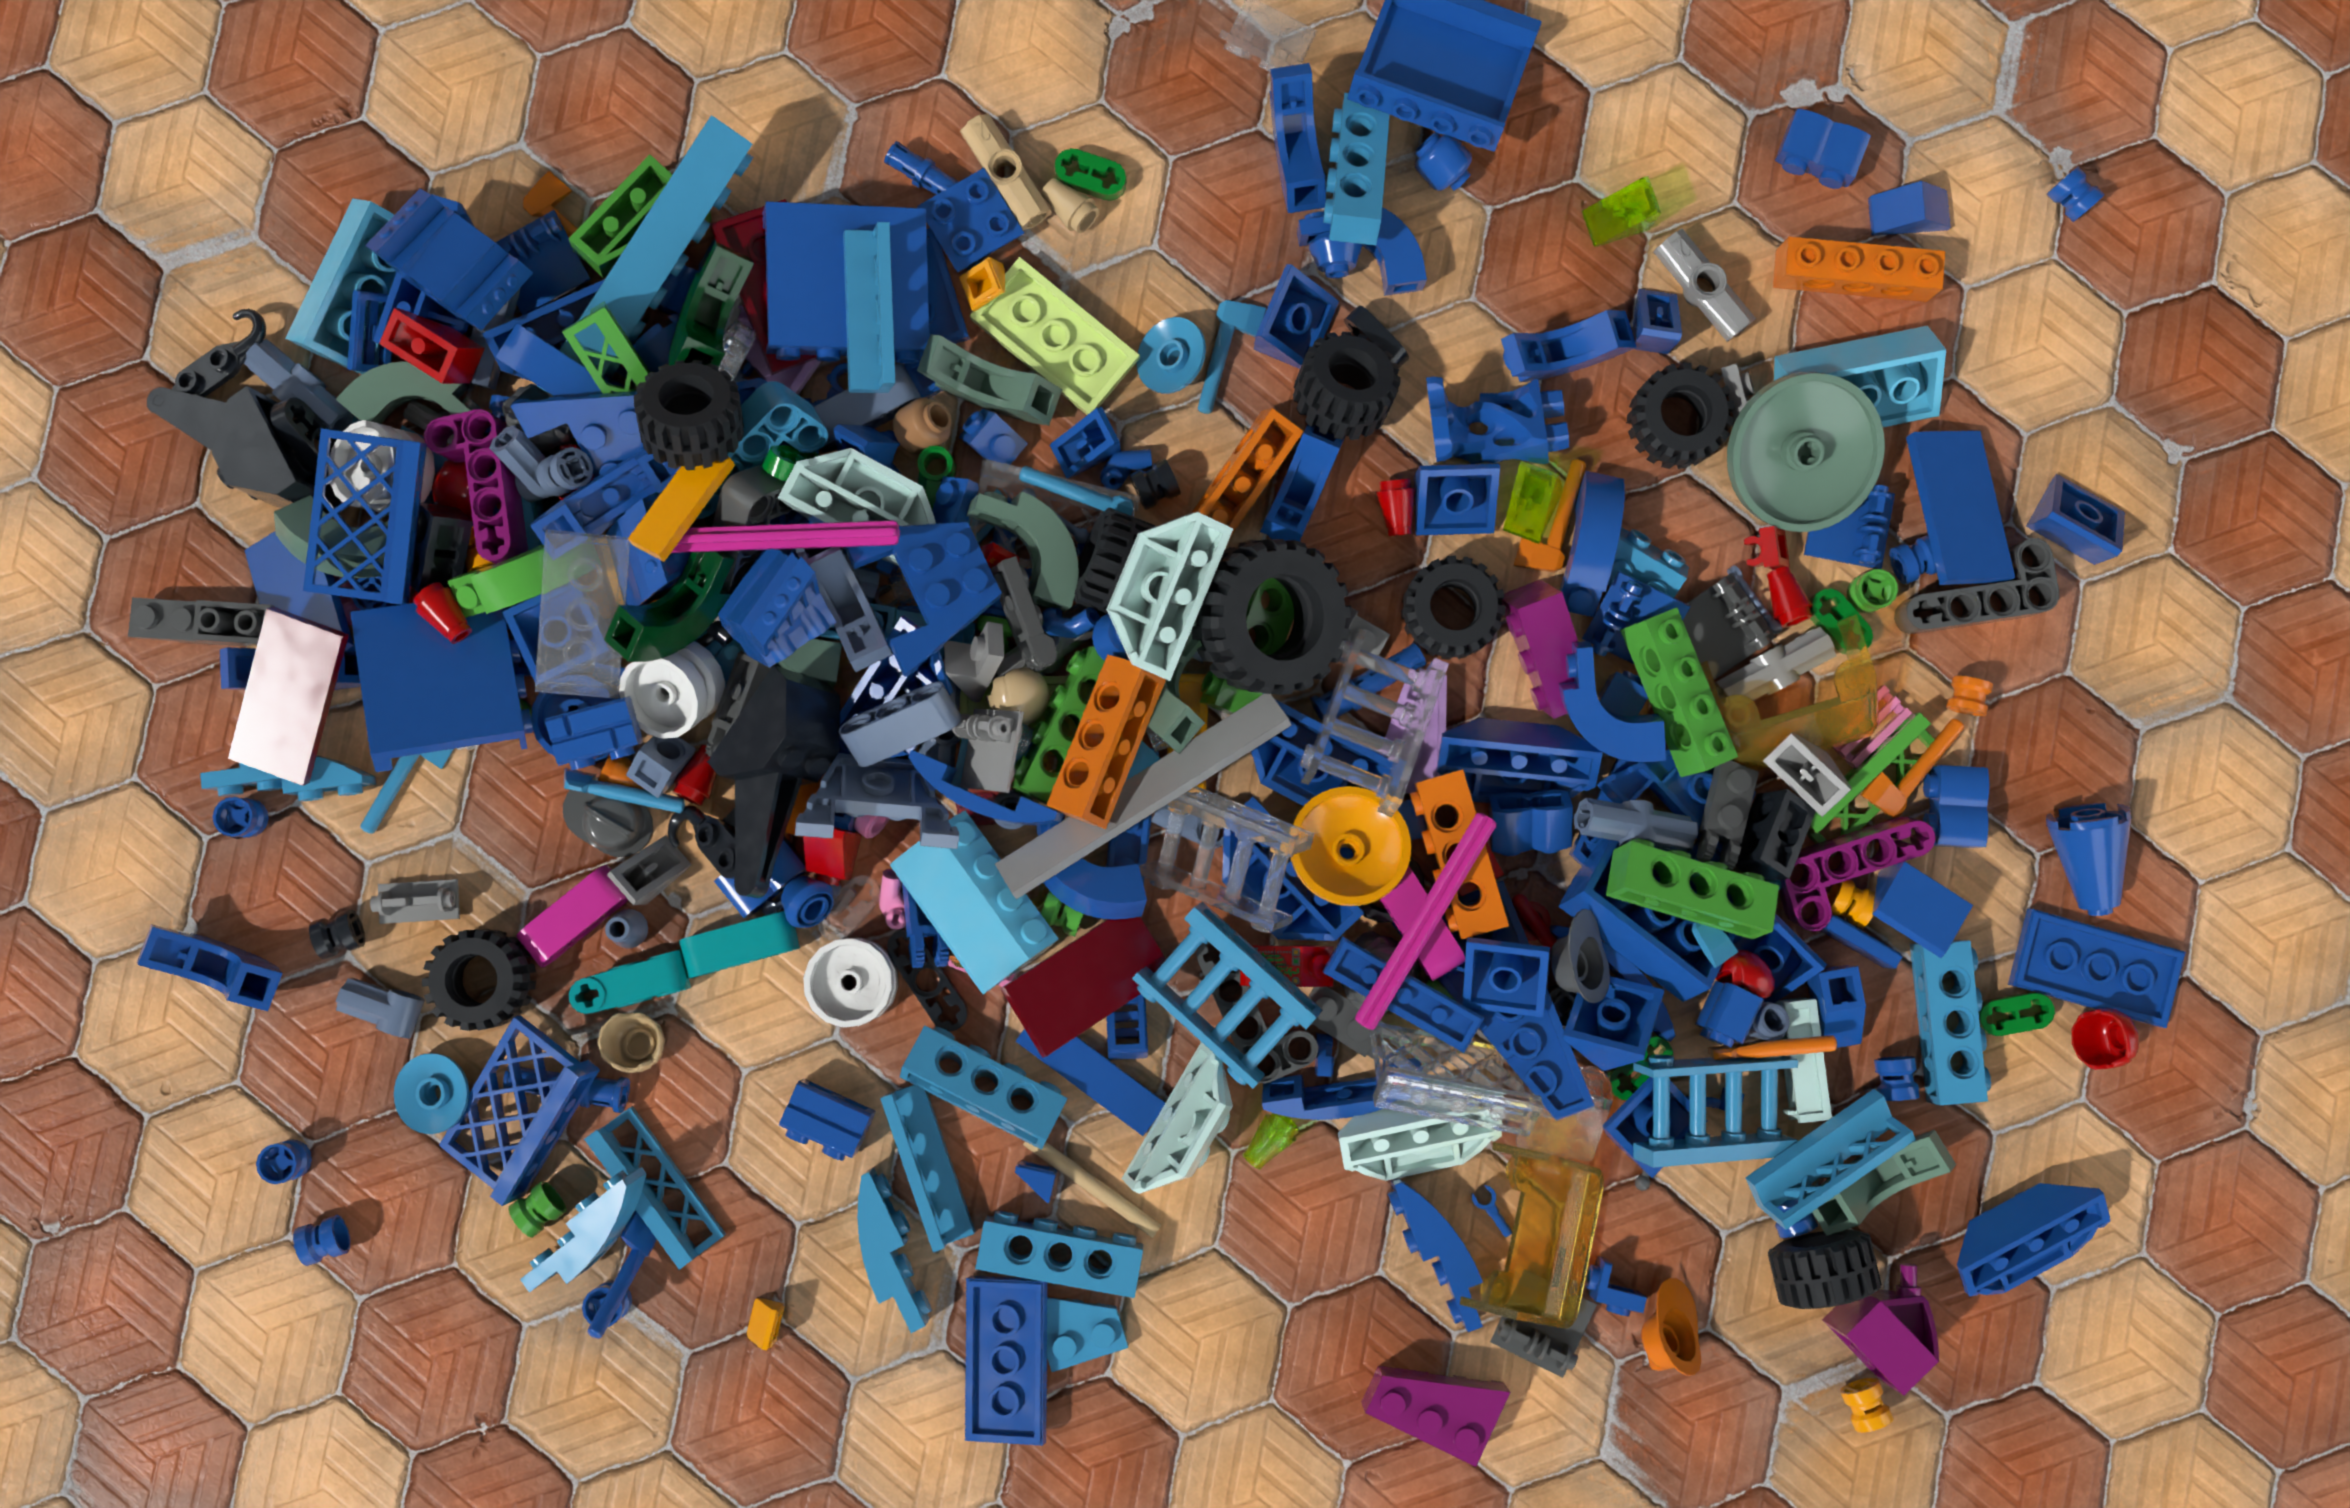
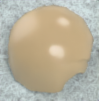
M1022 667L1012 669L1005 676L994 678L991 695H986V701L991 710L1024 712L1023 726L1034 723L1045 712L1050 699V690L1044 677L1039 672Z
M640 1012L617 1013L601 1027L597 1043L601 1057L610 1066L621 1072L635 1073L648 1070L659 1061L663 1054L665 1038L661 1026L648 1015Z

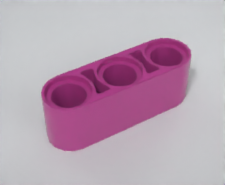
M608 864L599 867L516 935L541 968L555 961L628 901L626 896L607 876L609 871L612 870Z
M1408 865L1399 884L1388 895L1380 899L1402 936L1423 904L1427 893ZM1442 918L1417 958L1432 982L1465 962L1463 951Z

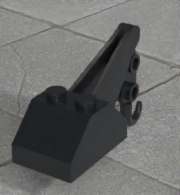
M249 308L241 309L233 314V319H250L253 324L250 334L241 341L218 345L177 374L173 388L158 387L152 390L147 397V407L152 413L160 416L210 449L219 467L217 475L228 488H236L248 494L254 500L259 499L272 506L283 508L311 495L313 498L316 474L273 427L270 412L271 408L278 402L248 386H245L228 398L227 402L205 398L235 377L246 360V352L254 343L260 344L264 341L266 336L264 318L258 311ZM326 486L325 497L334 508L341 505L340 499ZM323 506V511L328 514V509Z
M773 665L707 761L720 777L735 780V834L724 821L704 814L695 806H685L681 813L675 812L671 816L668 824V837L673 847L677 848L680 846L678 839L680 824L686 819L689 820L694 827L695 839L699 849L723 877L734 879L736 892L741 896L762 898L769 889L773 868L800 786L817 783L840 751V695L825 681Z

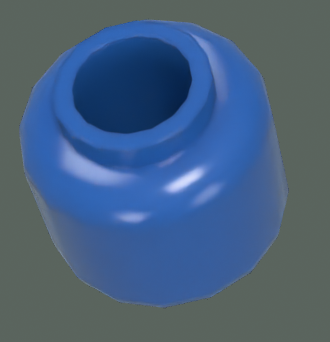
M1434 132L1414 153L1418 157L1414 164L1416 171L1436 191H1442L1449 186L1455 191L1471 176L1467 169L1472 162V154L1459 139Z

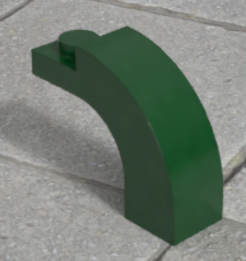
M715 242L701 272L696 273L680 311L671 341L669 366L675 365V361L684 360L685 363H692L693 360L702 361L703 365L712 363L719 368L725 356L723 347L725 327L733 305L754 265L753 259Z
M726 551L691 552L679 580L663 597L647 605H618L604 641L628 662L654 661L685 648L714 622L719 611L729 599L731 594L723 589L722 586L735 559Z

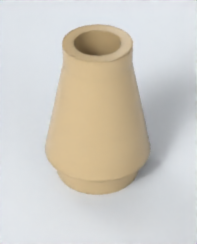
M1057 178L1051 179L1044 186L1041 196L1050 204L1068 230H1075L1081 234L1093 225L1098 217L1099 209L1095 206V201L1092 198L1061 183Z

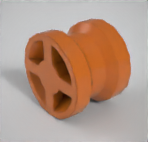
M1953 676L1951 685L1954 688V693L1947 700L1946 708L1966 715L1986 716L1988 706L1985 701L1987 695L1992 693L1993 683L1974 677Z

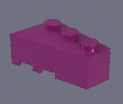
M1539 579L1504 593L1505 597L1502 599V605L1506 606L1504 616L1519 650V661L1524 672L1529 675L1533 688L1530 689L1533 702L1539 711L1543 710L1555 719L1567 714L1560 696L1559 683L1575 682L1574 678H1568L1566 654H1572V642H1578L1562 591Z
M1378 1366L1361 1403L1366 1414L1476 1467L1511 1392L1505 1383L1501 1381L1491 1380L1489 1382L1467 1379L1462 1376L1453 1375V1377L1429 1374L1424 1371Z

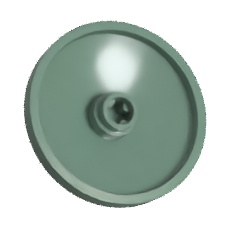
M1799 372L1776 379L1764 386L1746 403L1732 428L1727 448V468L1733 490L1740 502L1751 514L1769 525L1777 526L1779 529L1793 532H1811L1839 523L1852 514L1865 501L1880 475L1885 451L1882 422L1875 406L1867 395L1856 385L1845 379L1821 372Z

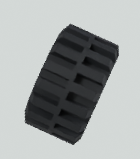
M1342 331L1341 336L1333 332L1327 334L1325 339L1318 338L1314 342L1313 347H1309L1293 387L1295 388L1293 399L1294 402L1298 403L1296 409L1300 415L1307 416L1305 422L1311 427L1314 425L1319 427L1318 432L1324 435L1327 432L1334 434L1335 439L1342 440L1344 436H1348L1350 440H1357L1361 434L1365 437L1372 435L1375 429L1378 430L1383 425L1399 391L1401 377L1398 376L1399 367L1397 363L1391 362L1393 356L1388 350L1383 351L1380 349L1381 344L1377 341L1370 342L1366 340L1367 336L1359 334L1356 337L1352 336L1351 332ZM1340 383L1347 384L1353 387L1354 389L1347 388L1341 385Z
M684 360L675 361V365L668 366L664 364L658 367L659 371L656 373H648L645 376L646 382H640L636 388L637 394L634 395V407L641 443H643L648 455L653 454L655 461L660 464L667 462L668 467L678 469L679 466H685L686 470H695L696 466L702 465L705 469L712 467V462L716 460L723 462L728 458L727 452L734 453L738 449V441H742L744 436V423L738 386L735 381H731V375L727 371H719L718 366L712 363L703 365L702 361L693 360L692 363H685Z
M1683 362L1678 368H1676L1675 364L1666 366L1661 372L1658 370L1651 375L1637 391L1629 405L1632 410L1627 415V423L1632 424V428L1628 433L1630 439L1637 438L1639 443L1635 448L1639 453L1646 450L1650 454L1646 460L1653 464L1660 460L1662 461L1661 467L1670 469L1673 465H1677L1678 469H1684L1691 464L1695 466L1701 463L1727 440L1730 435L1728 430L1734 425L1735 417H1731L1730 413L1735 410L1734 401H1727L1726 397L1731 391L1728 385L1723 388L1719 386L1717 382L1721 377L1716 372L1710 377L1706 374L1708 368L1699 365L1694 370L1692 369V363ZM1671 397L1681 398L1693 405L1699 416V429L1695 435H1679L1666 426L1661 415V405L1664 399Z
M1107 508L1094 523L1078 562V584L1074 593V602L1108 614L1107 606L1137 534L1151 529L1155 525L1112 508Z
M1447 556L1445 560L1440 561L1436 559L1432 561L1427 567H1423L1416 574L1403 596L1402 603L1404 605L1401 610V617L1406 622L1404 629L1407 635L1411 634L1415 639L1413 643L1418 647L1422 646L1427 650L1426 654L1432 657L1436 654L1441 656V659L1450 660L1453 657L1461 659L1476 653L1494 638L1493 636L1502 625L1500 621L1501 617L1505 615L1506 606L1502 605V599L1505 597L1503 589L1498 590L1496 586L1499 580L1495 574L1490 577L1485 572L1488 567L1480 563L1478 566L1473 564L1472 558L1464 557L1462 560H1458L1456 556ZM1443 587H1455L1464 591L1471 598L1475 614L1472 623L1462 630H1450L1441 626L1435 620L1431 612L1430 601L1437 590Z
M464 930L458 932V935H449L443 939L444 945L435 946L431 951V954L435 956L434 960L426 961L423 968L430 971L429 977L422 978V987L429 986L430 990L429 994L424 995L426 1003H435L436 1005L432 1010L436 1017H446L445 1024L451 1027L460 1026V1030L466 1031L502 1026L509 1023V1019L519 1016L522 1013L520 1008L529 1005L532 999L527 994L529 990H535L536 981L530 980V973L536 972L535 964H528L526 959L531 955L526 949L518 947L521 942L517 938L507 937V933L500 930ZM478 955L488 959L497 973L495 992L485 1003L473 1000L466 993L463 986L464 969L468 962Z
M1846 1229L1826 1236L1824 1231L1809 1233L1782 1241L1768 1251L1778 1300L1785 1306L1798 1309H1817L1844 1305L1864 1299L1882 1286L1871 1237L1865 1232Z

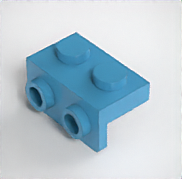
M1621 528L1608 586H1611L1618 571H1621L1675 597L1687 579L1689 566L1685 564V559L1675 551L1670 549L1662 551L1650 544V538L1635 529H1631L1629 532Z

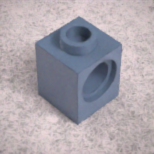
M653 736L638 750L626 776L659 798L674 784V780L691 760L696 749L680 737L662 739Z

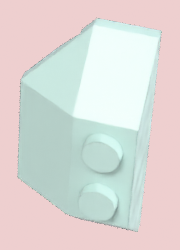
M852 448L797 461L778 496L779 500L812 523L894 520L899 526L936 524L923 486ZM894 555L882 558V560L898 565Z
M1193 512L1137 534L1106 609L1131 665L1165 680H1171L1233 528L1199 512Z
M1202 1042L1121 1178L1131 1190L1138 1194L1192 1177L1196 1169L1206 1162L1210 1153V1145L1217 1133L1222 1132L1229 1122L1230 1110L1233 1104L1223 1061Z
M1449 1083L1419 1089L1412 1095L1389 1107L1372 1113L1354 1116L1338 1132L1344 1169L1352 1172L1356 1170L1364 1175L1385 1181L1462 1165L1481 1152L1490 1141H1496L1502 1136L1497 1100Z

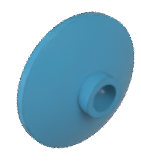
M1182 317L1167 318L1154 325L1144 336L1138 349L1140 359L1137 362V371L1141 381L1149 389L1161 394L1175 393L1188 386L1200 372L1206 354L1205 339L1199 327Z
M428 1053L413 1058L401 1069L394 1086V1103L400 1118L408 1127L423 1134H437L452 1128L464 1115L469 1101V1085L464 1071L453 1059L442 1054ZM438 1086L441 1090L440 1099H438L435 1094L436 1088Z

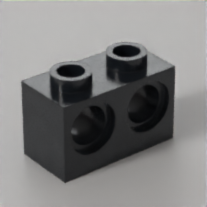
M420 503L411 586L418 593L436 582H440L444 588H450L448 581L463 574L473 521L457 507Z
M1788 789L1756 794L1748 815L1742 844H1740L1741 851L1735 867L1744 873L1750 872L1762 875L1764 881L1790 879L1816 811L1806 801Z

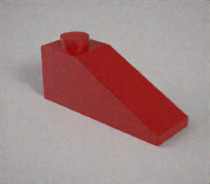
M834 828L833 839L803 836L806 871L817 873V880L830 885L839 886L840 879L851 880L862 835Z

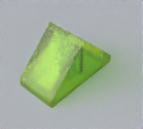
M1644 176L1582 210V214L1594 247H1599L1650 230L1661 215V210L1649 176Z
M1524 461L1519 464L1503 531L1538 544L1541 542L1563 493L1559 474Z

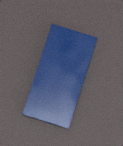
M1981 431L1913 432L1908 435L1906 440L1939 584L2001 583L2014 579V569Z
M275 531L244 550L259 604L273 605L281 610L347 633L349 637L345 651L354 646L340 596L303 591L306 564L288 551L276 536ZM316 570L315 584L332 586L335 583L333 575Z
M2027 909L2008 985L2095 1010L2101 1008L2117 1009L2131 1017L2132 1020L2160 1028H2167L2186 952L2035 909Z
M969 1276L966 1278L965 1441L1041 1446L1046 1443L1048 1282L1010 1277Z

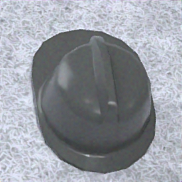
M573 790L567 793L564 800L563 818L568 829L577 837L603 853L614 857H628L641 851L650 840L653 832V822L646 806Z
M1581 909L1572 920L1569 935L1559 938L1552 946L1550 954L1552 971L1557 984L1563 990L1580 993L1589 1003H1598L1605 998L1608 992L1610 982L1609 964L1602 947L1599 927L1591 910Z

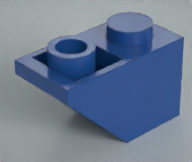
M1840 965L1825 968L1807 981L1810 998L1817 1000L1821 1036L1834 1035L1837 1040V1048L1861 1044L1866 1003L1859 966Z

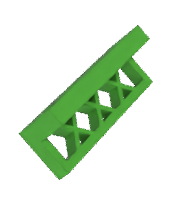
M605 302L590 309L589 315L562 330V333L603 394L613 393L612 391H636L629 389L631 378L636 386L640 382H646L645 376L650 373L649 369ZM596 323L604 335L602 351L597 352L583 348L575 334ZM608 343L617 356L606 354ZM589 356L600 358L598 369ZM605 360L623 364L627 370L624 387L606 383L602 377Z
M1920 712L1911 714L1857 768H1852L1844 776L1852 789L1823 817L1815 812L1807 833L1808 837L1815 844L1826 841L1819 832L1833 818H1841L1840 836L1862 829L1880 811V809L1868 801V809L1862 814H1848V804L1861 791H1864L1867 785L1889 764H1896V781L1893 784L1897 786L1917 762V760L1904 759V749L1916 738L1927 748L1935 740L1925 730L1931 723ZM1904 764L1912 765L1904 773ZM1848 818H1856L1848 827Z

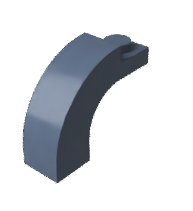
M843 548L796 549L798 557L802 556L815 571L819 591L836 620L834 627L855 672L893 655L879 620Z

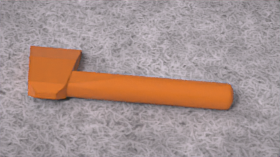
M548 171L523 198V209L533 217H542L555 210L569 237L578 229L554 208L572 190L552 172Z
M1573 459L1571 461L1547 544L1522 536L1513 566L1553 573L1562 569L1565 556L1561 549L1586 468V463L1583 460Z
M1951 719L1897 786L1881 772L1868 784L1860 795L1888 816L1893 818L1899 817L1907 808V798L1964 730V724L1958 719Z
M1834 1035L1762 1041L1745 1045L1735 1044L1732 1048L1725 1045L1708 1047V1053L1712 1059L1721 1060L1737 1057L1763 1058L1831 1052L1837 1049V1040Z

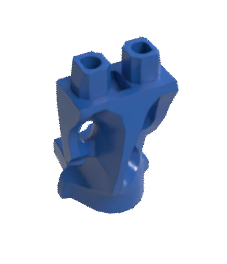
M1426 377L1437 462L1456 457L1462 458L1471 464L1482 462L1497 463L1509 459L1547 464L1549 463L1548 452L1569 448L1567 422L1545 425L1544 420L1546 418L1565 416L1562 390L1540 392L1539 380L1534 379L1514 391L1480 393L1479 401L1466 407H1458L1448 400L1441 377ZM1475 422L1483 423L1488 426V431L1480 435L1474 434L1470 431L1469 426Z

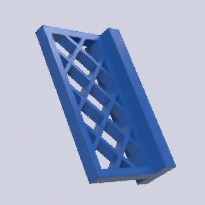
M321 428L303 591L383 601L400 605L409 604L427 444ZM331 438L347 440L358 455L339 468L329 456ZM356 442L368 443L371 445L367 447L365 450H362ZM381 445L396 447L395 465L381 474L367 455ZM360 460H363L377 478L358 491L345 476L344 472ZM329 464V466L334 470V472L327 477V470ZM394 473L391 486L386 478ZM339 477L353 496L337 508H334L325 497L326 485ZM379 483H382L391 494L390 506L377 515L363 498V495ZM358 500L372 519L354 532L339 513ZM323 506H325L330 513L322 518ZM387 514H389L388 527L381 520ZM334 517L349 536L330 549L320 537L321 526ZM377 523L387 535L386 546L373 555L358 536ZM353 540L368 559L349 572L335 553ZM320 546L325 552V554L318 558V551ZM385 553L382 567L377 559ZM328 558L333 561L344 575L343 578L332 586L315 584L317 566ZM372 563L382 575L380 592L364 590L353 576ZM349 581L355 589L340 586Z
M521 1015L513 1017L471 1089L464 1115L456 1125L447 1130L439 1146L493 1189L490 1197L501 1206L518 1200L526 1195L600 1069L589 1060L578 1061ZM519 1032L529 1038L532 1054L518 1057L515 1039ZM552 1056L564 1066L557 1079L548 1080L544 1057ZM533 1059L537 1082L523 1085L519 1062ZM508 1064L513 1086L499 1089L496 1071L500 1065ZM539 1088L542 1105L538 1111L529 1112L525 1090ZM514 1092L518 1114L504 1116L500 1094ZM490 1096L494 1118L480 1121L477 1103L481 1097ZM519 1120L523 1137L519 1143L510 1144L506 1122ZM495 1124L499 1146L486 1148L482 1126ZM471 1128L475 1150L467 1151L456 1142L462 1129ZM501 1152L504 1169L500 1176L490 1170L487 1154Z

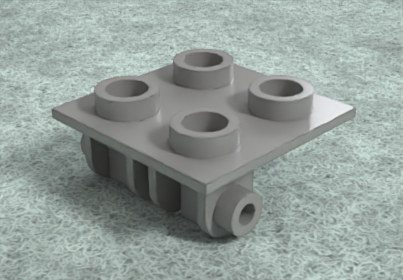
M974 709L973 715L961 714V721L952 729L956 736L969 739L960 788L1010 792L1011 782L1015 775L1014 764L1018 742L1022 736L1024 712Z

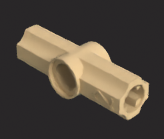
M989 113L977 115L969 120L960 130V133L981 166L988 173L1022 230L1032 229L1041 224L1051 214V210L1023 168L1020 157L1015 151H1012ZM1003 166H1011L1016 170L1008 178H1001L996 175L997 170Z

